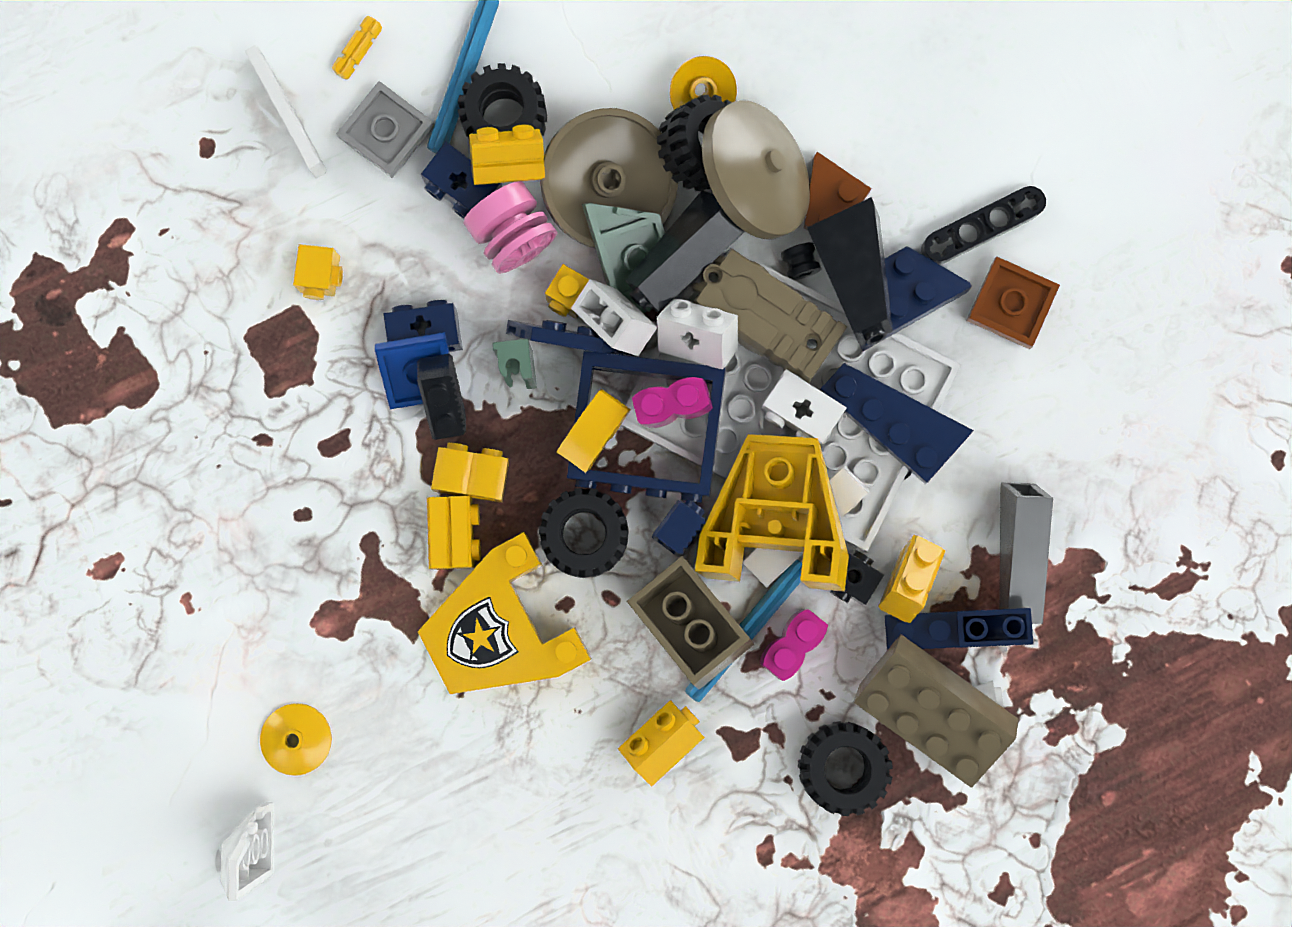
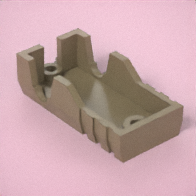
M731 247L724 257L719 256L714 260L713 264L705 268L703 281L699 284L694 283L692 289L698 292L692 303L738 315V343L762 357H767L771 363L782 367L783 371L787 369L807 383L811 381L848 327L842 322L834 320L833 316L826 311L818 309V306L811 301L803 299L802 295L769 274L760 264L747 259ZM715 273L719 277L718 280L715 282L710 281L708 278L709 274ZM810 339L815 340L817 343L816 348H809L807 341Z

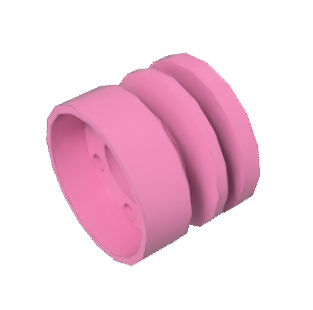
M522 181L513 182L492 192L470 210L463 222L478 244L490 242L484 250V255L489 260L493 259L491 265L499 274L509 272L534 259L555 239L558 233L551 223H546L548 218L543 211L531 214L537 205V201Z

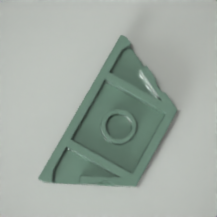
M593 203L582 204L606 284L616 288L643 314L646 311L649 312L651 308L646 307L642 309L631 298L629 293L633 290L625 280L665 234L660 214Z

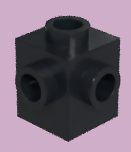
M855 550L853 555L848 552L847 575L850 570L853 571L856 575L855 581L851 583L846 576L845 592L831 590L830 593L846 603L853 599L861 605H866L884 577V574L871 566L874 562L871 558Z

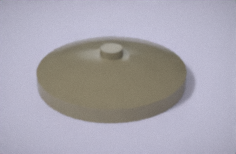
M746 100L735 101L716 111L710 117L704 129L702 157L707 180L719 205L737 226L757 238L770 240L793 232L804 221L810 203L808 171L794 137L776 115L755 102Z
M601 108L588 111L571 119L557 131L544 153L545 178L540 180V187L548 213L555 224L566 235L585 246L595 248L582 207L584 203L660 214L662 224H664L674 206L678 183L671 179L673 175L671 171L666 172L663 168V165H665L664 159H659L658 151L661 150V145L657 144V136L662 133L658 128L636 113L618 108Z

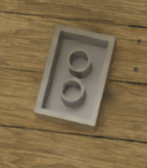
M683 556L626 601L690 682L699 690L754 645L749 636Z

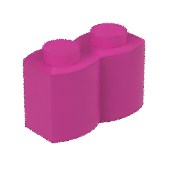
M697 377L680 379L668 388H646L632 397L638 423L648 428L666 426L678 417L683 419L697 418L708 413L713 408L707 384L702 378Z
M802 609L796 612L786 622L782 636L773 640L766 647L761 656L760 664L781 681L791 678L802 666L805 653L813 650L823 640L828 624L809 609Z

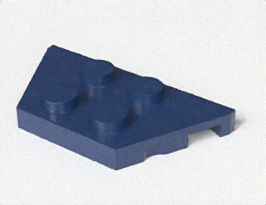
M908 246L884 258L893 332L887 334L883 340L968 293L972 285L967 280ZM864 344L860 348L862 351H865L876 344Z
M512 320L507 322L506 334L515 335L530 341L599 353L636 356L612 348L591 327L578 326L576 332L566 330L567 323L552 320H543L542 326Z

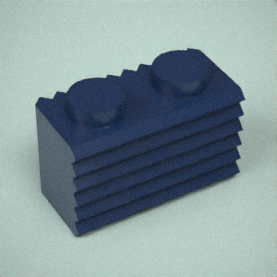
M689 499L685 504L677 500L652 534V538L675 556H682L684 551L687 550L688 545L692 543V539H695L701 528L704 527L705 518L702 516L705 511Z

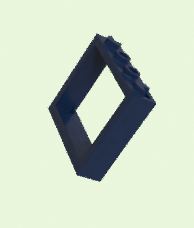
M584 351L574 424L590 403L594 370L671 380L689 377L702 378L706 384H712L710 400L713 408L709 411L700 484L588 470L585 473L570 461L567 478L576 480L575 487L596 489L597 483L611 485L610 491L631 494L632 488L646 489L645 496L666 498L667 492L680 493V500L687 501L689 499L702 503V496L710 497L726 368L718 369L708 365Z

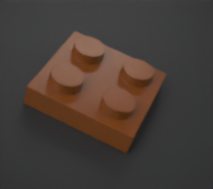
M996 256L966 321L1027 349H1031L1060 284Z

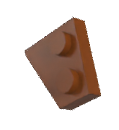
M817 152L812 162L809 190L810 203L803 228L807 230V227L864 201L872 188Z

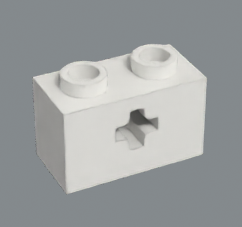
M591 279L571 307L608 345L614 349L639 356L658 328L616 288Z
M674 298L657 316L658 352L723 369L738 350V315Z
M786 369L764 402L761 410L766 413L764 418L774 426L781 429L784 425L796 432L794 437L818 438L820 446H822L843 415L846 407ZM803 404L808 407L806 410L808 416L804 415L800 420L795 417L797 410L794 407L799 408Z

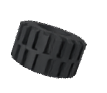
M497 63L498 69L491 70L490 65L483 67V74L479 75L476 71L471 75V84L468 82L464 83L462 87L464 95H459L458 98L460 107L458 113L468 139L469 134H477V130L480 128L493 127L498 129V132L512 131V128L517 125H531L534 129H540L541 135L544 136L546 131L545 122H547L544 94H542L539 83L537 81L533 82V77L529 72L525 71L521 74L520 67L512 65L511 70H508L505 63ZM499 99L514 100L523 107V112L518 120L508 126H494L483 118L485 110L494 101Z
M707 94L694 98L669 113L665 117L666 121L662 122L659 127V131L662 134L657 136V144L661 145L658 155L659 159L663 158L665 161L663 168L666 172L671 171L673 174L672 180L676 183L682 181L683 188L688 190L692 188L695 191L711 189L704 169L702 146L699 141L698 131L704 134V129L710 117L719 109L732 103L729 100L722 102L721 96L713 95L709 97Z
M574 488V491L561 493L559 498L553 499L548 504V509L546 512H543L541 517L542 522L541 526H539L540 545L546 558L563 573L578 578L597 577L610 571L621 560L628 544V523L622 508L611 496L593 488ZM583 512L594 514L604 524V542L593 553H575L568 548L564 541V526L575 514Z
M838 721L832 722L833 724L828 726L823 725L819 727V731L815 734L811 733L807 737V744L801 747L800 753L802 755L801 759L798 760L800 782L812 800L832 814L834 812L839 813L841 816H849L851 813L856 815L864 814V809L868 807L871 809L875 808L878 805L876 801L880 797L884 799L888 793L885 788L887 784L891 785L893 778L889 775L890 769H893L892 761L887 755L889 751L876 734L855 723ZM841 747L856 749L864 760V772L861 779L854 786L846 789H838L832 786L827 781L824 772L825 763L829 755Z

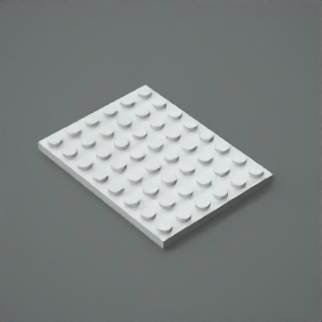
M728 247L720 256L724 257L730 248ZM743 255L747 259L760 264L769 274L802 295L803 299L811 301L818 306V309L832 315L834 320L848 326L809 382L810 385L820 390L839 367L846 363L920 403L939 411L961 364L898 332L862 351L840 303ZM703 272L687 286L681 300L693 302L698 292L693 290L692 286L694 283L699 284L703 281ZM710 273L708 276L712 282L717 281L719 278L715 273ZM810 339L807 341V346L813 349L816 348L817 343L815 340ZM658 343L650 359L704 365L658 352ZM739 343L738 350L725 366L726 377L713 474L724 480L727 479L748 434L794 437L796 434L795 431L785 425L781 429L768 422L764 418L766 413L761 410L764 402L785 372L783 371L784 369L779 365L776 366L771 363L767 357H762ZM640 376L625 404L631 410L620 426L702 468L709 412L692 419L678 417L672 423L659 428L642 426L637 421L632 397L646 388H668L678 380ZM707 384L711 399L712 384ZM802 404L799 408L794 407L797 410L796 418L801 420L804 415L808 416L806 414L808 409L806 405ZM843 413L821 446L829 479L845 465L869 490V493L840 519L845 542L867 552L908 469Z

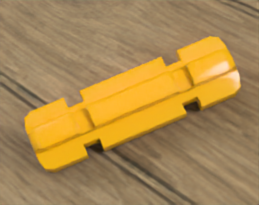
M366 16L359 25L361 30L355 31L341 52L344 55L338 57L332 65L333 71L341 78L346 80L350 78L355 71L354 65H359L373 44L371 42L372 38L376 39L381 32V24L373 17Z

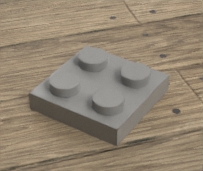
M378 81L336 134L347 145L393 178L433 129L434 123L386 85Z

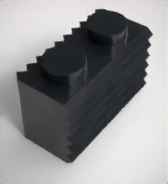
M443 354L420 358L417 361V381L432 439L438 440L464 435L466 433V412L463 397H461L456 368L454 367L453 356Z

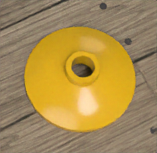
M698 56L687 60L677 69L671 80L669 93L674 110L692 99L700 97L695 94V88L701 83L705 86V92L702 95L708 94L709 97L713 95L721 96L722 102L725 100L735 102L737 85L731 69L724 62L714 57Z
M298 703L285 705L275 710L265 721L260 734L261 751L268 764L280 773L293 776L303 775L318 768L327 758L332 743L331 729L323 714L309 705ZM290 734H295L299 738V743L296 747H291L287 742Z

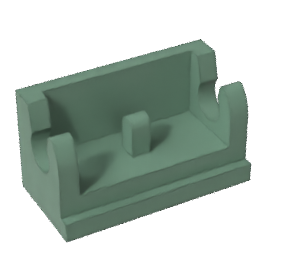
M520 339L492 343L493 351L498 358L499 371L504 377L506 384L511 388L513 386L511 375L512 373L518 375L520 370L527 389L537 388L533 350L529 340Z

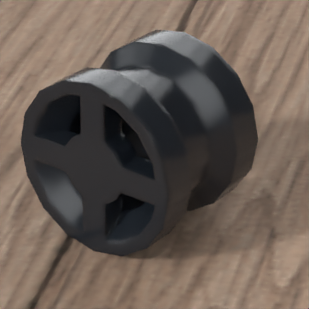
M813 242L798 244L781 252L782 261L786 262L789 268L787 272L789 278L799 280L822 270L820 262L814 258L815 246Z

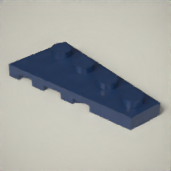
M843 363L820 389L821 392L845 406L846 410L844 413L924 484L931 480L974 431L846 363Z

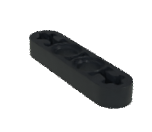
M1035 186L1023 187L932 232L924 240L921 253L939 265L944 264L1036 218L1046 206L1045 194ZM1025 196L1028 200L1034 198L1036 204L1032 207L1033 211L1030 207H1025L1019 210L1017 214L1015 213L1014 208L1025 200ZM991 211H1003L1008 218L1007 224L1002 227L993 225L990 221ZM962 225H971L976 229L977 239L975 241L966 242L960 237L959 229ZM952 237L953 244L943 250V256L939 252L932 253L930 251V248L934 245V240L939 245Z

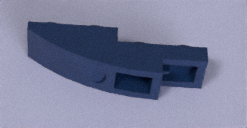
M1031 608L919 613L911 623L904 622L892 615H885L887 650L900 634L921 649L1034 644Z

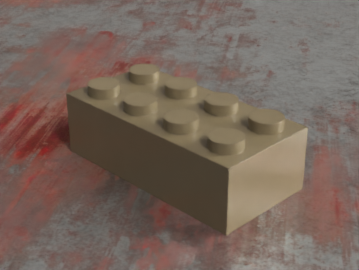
M902 634L899 635L859 684L853 703L971 788L1016 740L1019 720L1017 717Z

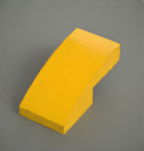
M600 389L574 424L557 450V453L586 473L591 469L607 442L613 438L631 409L603 389Z

